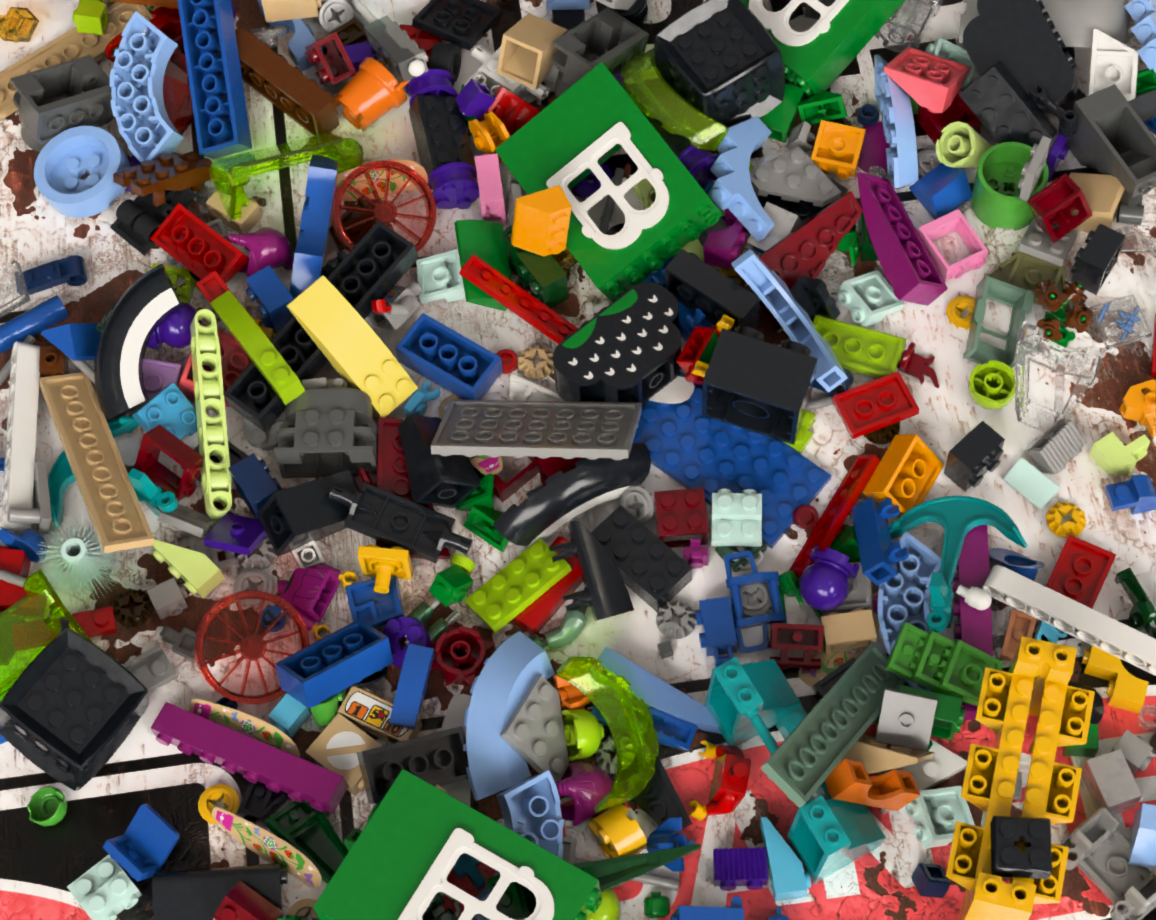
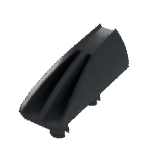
M578 521L569 522L567 525L571 536L570 541L549 546L550 552L563 551L551 558L553 562L572 556L577 558L584 582V590L562 595L563 601L576 599V602L565 606L566 611L588 605L591 607L594 621L633 611L634 608L628 590L605 548L583 524Z

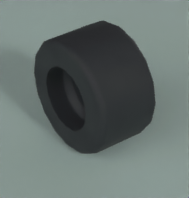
M437 42L431 51L429 69L448 70L453 75L455 83L461 68L460 47L453 43Z

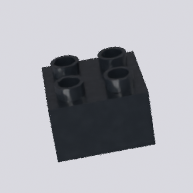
M737 326L734 332L722 328L703 380L702 415L794 445L813 392L818 358L810 356L811 350L807 346L795 341H784L780 347L764 342L762 333L747 326Z

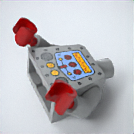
M412 281L406 287L395 285L383 299L371 301L373 310L369 316L378 327L397 330L419 308L420 304L415 297L422 292L421 287L415 281Z

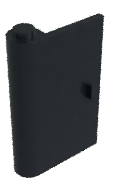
M281 863L154 873L152 877L154 920H212L224 897L239 881L283 911L281 890L283 889V884H288L287 868H282Z

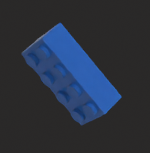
M424 313L421 314L395 347L399 363L463 400H481L503 372L500 356Z
M358 619L275 663L281 689L309 709L319 705L329 697L339 694L351 685L361 682L373 673L381 671L384 667L393 663L388 637L361 619Z

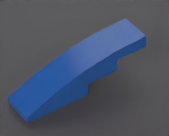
M600 693L597 695L591 713L598 719L600 724L645 740L689 751L697 730V726L650 707L647 710L625 700L621 703Z

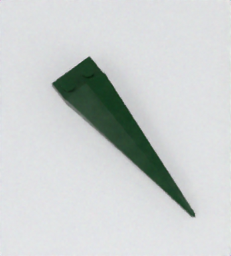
M304 800L301 803L293 801L267 818L265 825L277 837L304 854L317 867L322 880L328 884L348 854V851L324 812L314 809L310 806L311 803Z
M693 844L572 865L598 879L601 893L695 852L701 848V845ZM500 875L485 879L489 894L498 882ZM511 882L499 900L496 909L509 918L523 920L534 912L536 898L528 888L517 882Z

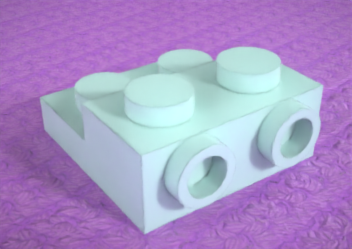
M941 37L933 44L930 43L925 50L927 53L971 67L968 76L960 88L961 91L971 83L975 66L965 49Z
M458 249L416 261L418 285L422 289L419 298L423 304L444 298L448 303L465 298L463 278L459 274L461 265Z
M878 270L843 281L836 293L838 295V302L842 306L846 305L851 311L853 321L856 323L860 322L864 328L881 322L885 315L902 310L905 305L904 301L899 300L894 295V289Z
M720 489L717 493H712L711 546L761 547L762 494H757L752 489L743 490L742 493H732L729 489Z
M962 786L919 791L920 796L906 805L908 816L913 817L916 824L914 830L915 838L918 842H922L924 849L946 846L952 842L956 821L975 825L967 801L961 797Z
M110 854L67 886L91 920H115L117 918L116 915L124 909L133 907L138 902V898L142 896L119 864L110 857Z

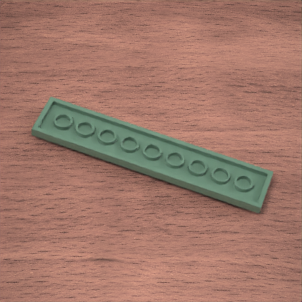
M874 642L864 649L760 768L799 808L810 799L881 713L885 688L899 691L900 685L905 684L901 676L885 669L889 657Z

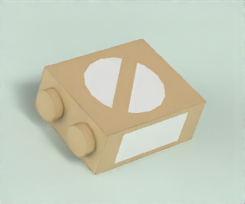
M338 713L305 753L311 763L342 775L348 784L347 790L356 796L360 791L365 790L357 752L383 745Z

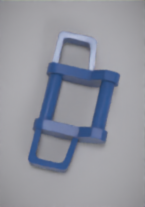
M749 550L727 554L724 556L727 575L725 581L726 587L730 590L739 649L743 654L767 650L769 648L768 625L770 623L787 622L786 613H783L778 587L779 573L758 572L754 556ZM749 558L753 573L732 577L730 562L735 559ZM756 583H768L773 613L745 618L739 587ZM762 625L763 643L745 647L741 629Z

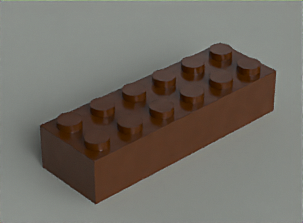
M241 26L235 30L242 80L319 141H322L340 125L335 105L336 100L329 91L325 92L314 79H308L298 67L290 65L283 55H277L273 52L272 48L267 43L259 41L253 32L246 31Z

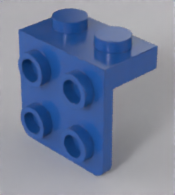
M143 804L139 807L124 835L107 839L103 849L128 872L130 877L139 882L153 877L154 873L160 872L179 839V833L149 804Z

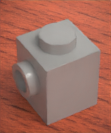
M174 577L146 590L160 620L169 616H176L183 609L188 608L184 599L189 596L183 583L177 585Z
M1128 730L1125 731L1111 750L1113 752L1121 749L1133 776H1135L1139 769L1144 772L1153 760L1149 757L1153 750L1149 742Z

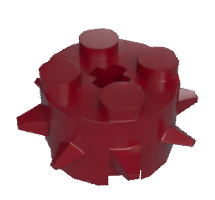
M452 624L448 625V633L444 632L437 641H430V646L435 649L436 654L431 670L440 671L441 675L445 678L446 686L454 683L470 685L472 687L476 676L480 675L481 670L485 666L483 663L487 658V652L495 644L494 641L482 640L481 635L477 632V625H474L472 628L460 626L458 629Z

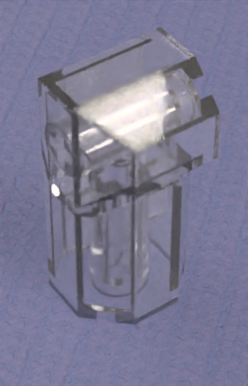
M905 0L875 34V37L878 40L881 37L884 41L882 45L886 49L901 53L908 46L917 49L932 18L937 15L943 0Z

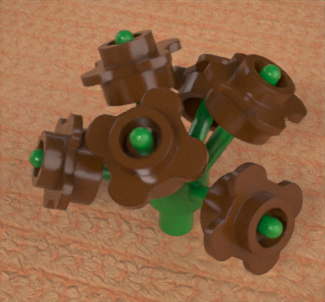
M1041 279L1039 283H1036L1037 288L1033 289V292H1036L1038 303L1047 310L1045 319L1039 320L1036 324L1037 328H1039L1040 334L1038 339L1045 342L1052 339L1059 341L1062 338V333L1060 332L1061 322H1066L1068 327L1076 329L1078 333H1083L1087 330L1093 316L1092 311L1085 304H1082V306L1074 305L1073 309L1069 310L1067 314L1063 310L1070 300L1078 303L1081 298L1083 300L1088 299L1083 294L1085 289L1081 284L1075 281L1072 284L1064 281L1063 284L1066 287L1061 294L1054 287L1056 282L1051 283L1050 279Z

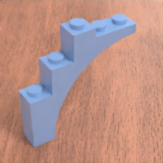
M1132 0L1124 7L1136 22L1131 31L1143 46L1137 53L1149 70L1153 69L1156 73V0Z
M756 116L724 129L712 145L720 153L710 168L718 179L707 194L722 211L728 208L750 234L760 242L765 239L775 224L758 201L750 179V156L754 151L762 147L772 133Z
M751 249L732 262L733 268L758 295L792 341L807 346L811 350L810 356L818 358L815 379L828 393L848 379L831 346L815 329L805 310L794 300L786 283L773 270L771 271Z

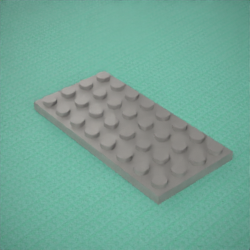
M451 399L430 445L431 454H439L441 456L464 455L466 457L488 455L493 458L500 456H513L515 458L534 456L541 459L549 457H562L564 459L580 457L590 460L598 458L628 459L642 413L641 403Z

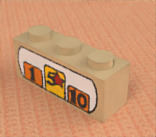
M352 686L338 710V713L361 730L390 744L416 738L423 726L420 716L418 717L415 730L391 725L390 717L394 701L387 697L381 699L366 687L358 688Z

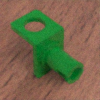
M856 224L852 226L848 234L844 235L835 251L850 252L852 265H856L861 250L858 231H855Z

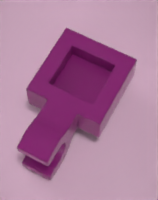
M690 539V547H683V560L693 569L708 566V546L701 547V539Z

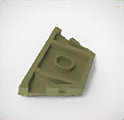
M1020 251L1014 254L1010 260L1001 263L994 272L986 274L989 277L1031 291L1037 288L1036 283H1039L1041 279H1050L1051 283L1056 282L1054 287L1061 294L1066 287L1063 284L1066 281L1065 266L1060 267ZM1033 292V293H1034L1033 303L1038 304V305H1041V304L1038 303V298H1037L1036 292ZM1069 303L1063 309L1065 314L1070 310Z

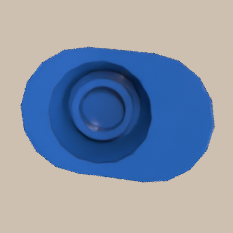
M1003 548L989 549V556L1001 562V566L1033 581L1036 579L1038 568L1045 567V563L1030 559L1012 550Z

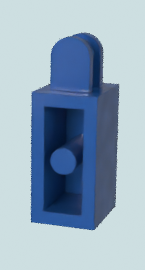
M728 596L699 600V610H695L696 624L702 626L703 633H699L700 647L705 648L706 656H714L716 668L733 658L732 653H737V637L730 598ZM727 654V656L719 657V655Z

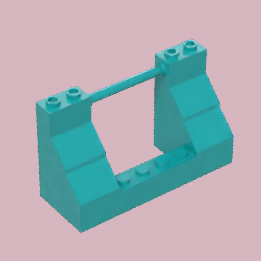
M734 657L712 670L705 706L719 726V731L729 746L737 747L759 735L772 755L779 746L768 729L776 725L785 740L807 715L801 706L799 698L774 659L740 664L737 657ZM825 780L816 790L820 797L814 799L811 796L798 809L786 837L791 849L802 862L805 872H809L813 885L880 847L886 838L866 805L832 799L827 792Z

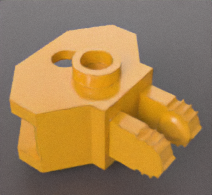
M493 112L485 113V120L479 122L477 119L468 121L469 129L474 137V144L484 154H496L495 149L510 137L505 125ZM498 155V161H499V164H500V163L503 162V161H502V159H501V158L499 157V155Z
M1154 379L1130 386L1119 409L1123 418L1139 422L1140 426L1144 425L1151 437L1156 436V380Z

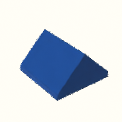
M943 163L909 187L910 191L934 220L950 213L962 202L970 200L972 196L966 171L957 167L950 168Z
M71 323L43 330L41 335L70 359L80 361L95 360L96 348L101 332L99 323Z

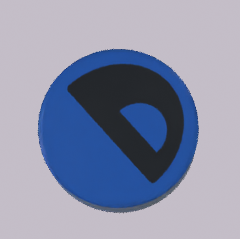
M269 606L262 611L260 622L266 631L277 632L285 626L286 616L280 607Z

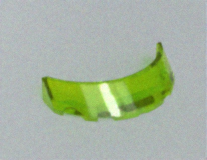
M654 48L625 64L621 71V76L624 77L623 87L635 104L648 117L659 120L663 124L661 127L669 133L685 136L690 140V145L711 151L717 149L729 129L690 105L669 86L656 67Z
M569 657L557 669V676L574 685L593 702L604 717L616 747L617 771L615 780L608 795L594 807L596 813L630 801L646 787L656 770L654 767L656 757L659 755L657 731L653 727V718L643 699L636 697L629 688L631 684L623 676H616L610 670L600 665L602 663L600 660L593 657Z

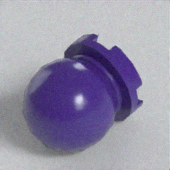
M181 302L183 307L167 317L156 328L151 336L148 347L151 349H161L163 343L175 348L191 345L190 325L198 312L197 309L188 303Z
M815 546L810 554V560L814 564L808 566L800 577V594L804 601L812 608L823 611L832 610L840 606L847 598L850 588L848 578H855L860 566L858 563H854V566L848 562L850 557L827 547L824 552L819 551L820 548Z

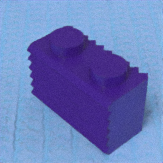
M767 848L713 849L714 887L720 886V889L724 891L734 890L736 886H747L749 890L762 889L763 885L768 884Z

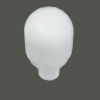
M959 585L956 594L965 598V602L969 606L977 610H986L992 603L991 595L979 587L972 586L969 589Z

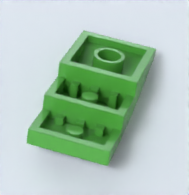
M904 622L900 627L885 669L935 692L961 698L962 702L978 706L985 667L1001 671L1004 662L961 640L954 642L934 631L927 633Z

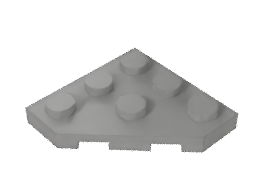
M799 146L749 171L753 189L760 196L767 197L768 194L781 196V200L797 203L803 200L813 202V206L824 207L840 198L842 193Z
M542 675L536 676L500 733V736L539 774L550 770L554 782H558L569 766L559 692Z

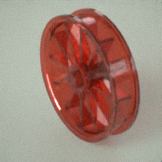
M394 161L370 162L351 172L339 186L332 204L333 228L341 244L350 253L356 244L347 235V230L373 219L376 221L375 224L379 220L394 230L392 222L417 241L415 248L418 252L428 242L435 227L436 204L434 196L426 181L410 167ZM371 171H386L384 198L382 201L369 174ZM390 171L407 178L392 201L387 200ZM364 174L377 204L350 184ZM411 181L422 196L395 206L394 201L408 182ZM346 189H349L374 209L341 205ZM421 199L425 202L426 217L397 213V209ZM341 210L370 213L373 216L344 228ZM395 218L426 221L421 237L417 236Z
M262 591L236 592L216 602L200 621L194 641L196 664L207 684L222 696L244 704L266 703L281 697L286 692L281 689L280 685L268 691L258 659H264L276 670V666L264 656L266 651L287 656L292 655L291 653L267 649L266 644L298 634L300 651L310 645L308 630L298 611L281 597ZM260 599L252 635H250L240 600ZM266 600L279 606L282 611L260 635H257L264 601ZM236 602L246 633L245 638L218 615L221 610ZM287 613L293 621L296 630L264 640L263 637ZM217 617L242 640L241 643L206 636L212 620ZM208 639L238 645L240 649L205 660L204 641ZM242 653L241 657L219 681L213 677L207 664ZM247 658L240 693H234L224 688L221 684ZM251 660L255 661L264 690L262 694L244 695Z

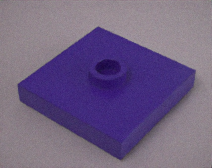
M1059 133L1048 153L1046 161L1049 170L1048 182L1051 181L1061 160H1065L1069 151L1070 137H1064Z
M227 513L205 536L204 546L249 556L267 534L260 520Z

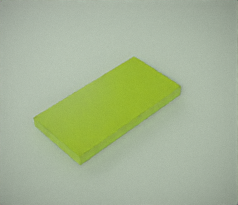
M815 315L812 322L815 329L829 343L842 368L878 379L896 372L906 345V338Z

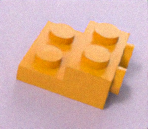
M821 120L811 160L825 174L827 172L836 173V176L840 179L855 178L866 129Z

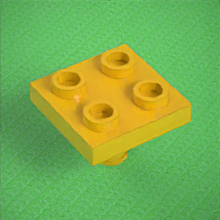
M372 544L359 546L357 556L363 576L376 577L373 587L375 592L381 594L389 593L391 576H396L398 579L412 580L413 567L409 550L401 547H392L391 549L380 548Z

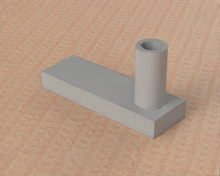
M36 461L33 488L35 509L9 507L7 520L14 523H35L39 534H47L52 521L46 461Z

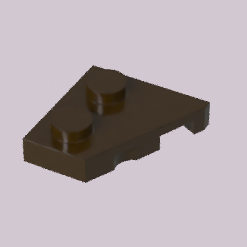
M360 196L357 199L358 203L351 210L348 209L342 215V218L329 228L339 251L358 244L377 223L364 196Z

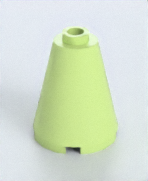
M957 121L950 123L941 131L943 134L940 140L937 139L936 154L938 160L950 168H977L981 156L992 146L969 124Z

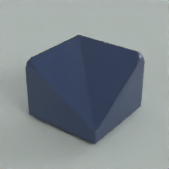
M918 863L911 876L920 896L943 898L951 885L941 865Z

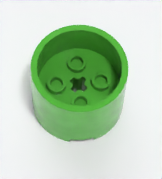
M1003 142L990 147L981 156L977 167L971 201L974 214L986 226L995 230L998 227L1016 231L1030 225L1034 216L1028 203L1019 199L1021 189L1018 188L1022 177L1023 167L1026 161L1029 162L1031 158L1032 147L1019 142ZM1045 163L1030 199L1034 194L1046 188L1049 176L1047 163Z

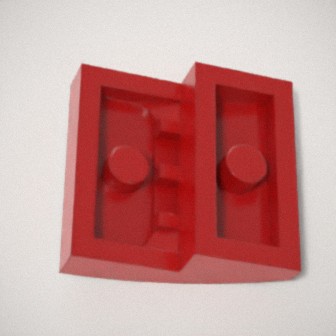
M500 85L494 94L496 100L485 113L493 112L505 125L509 135L512 136L541 111ZM484 115L478 120L479 122L485 120Z

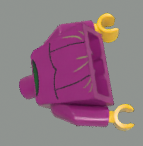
M317 563L306 568H297L294 570L289 581L283 579L277 585V591L279 594H282L281 600L286 604V611L290 617L307 631L312 630L315 632L317 641L323 638L318 635L320 631H326L330 634V630L326 625L318 626L315 623L321 622L340 583L345 589L346 586L352 585V583L346 581L347 579L356 581V575L352 571L342 574L340 573L341 570L324 563Z

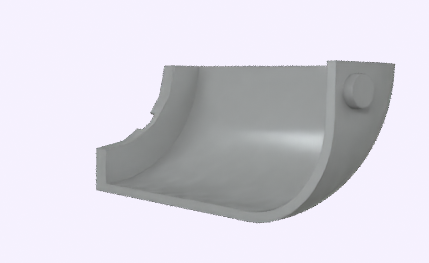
M963 0V3H967L966 11L960 17L959 43H963V33L968 23L979 16L977 10L978 0ZM1041 0L1045 9L1041 10L1042 13L1048 12L1056 27L1052 30L1053 33L1058 31L1066 47H1092L1094 29H1098L1123 44H1127L1129 38H1133L1134 33L1131 31V28L1134 24H1130L1131 15L1124 7L1129 3L1128 0Z

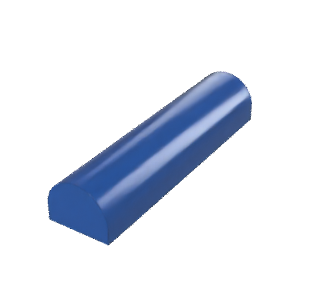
M58 295L0 325V354L11 349L16 341L23 342L28 335L34 336L69 317Z

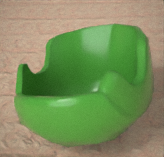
M55 787L40 788L34 793L27 805L30 821L44 827L56 825L60 822L67 812V800L63 792Z

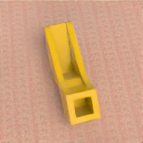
M1090 645V649L1085 648L1081 661L1082 664H1086L1084 674L1109 681L1106 695L1110 696L1108 705L1139 714L1144 704L1149 682L1130 674L1124 668L1119 658Z

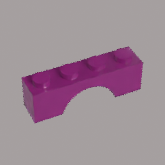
M727 208L725 209V222L731 226L721 231L710 232L703 245L704 263L707 265L731 269V263L740 257L742 246H746L749 231Z

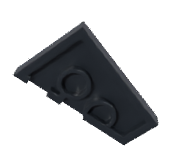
M657 753L629 767L624 772L611 777L659 826L669 818L682 817V829L692 824Z

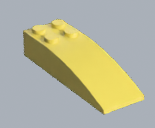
M324 275L319 277L286 305L342 379L346 381L349 388L361 390L370 396L373 405V418H385L418 389L377 334Z

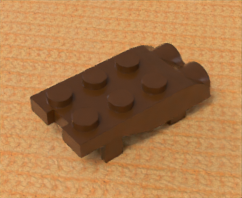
M194 151L185 154L176 152L161 154L158 158L142 161L141 164L133 167H125L122 171L113 174L114 182L122 187L129 186L133 195L138 194L143 197L152 193L154 206L165 203L164 190L182 191L190 188L196 192L202 189L203 182L217 178L212 161L208 158L200 160Z

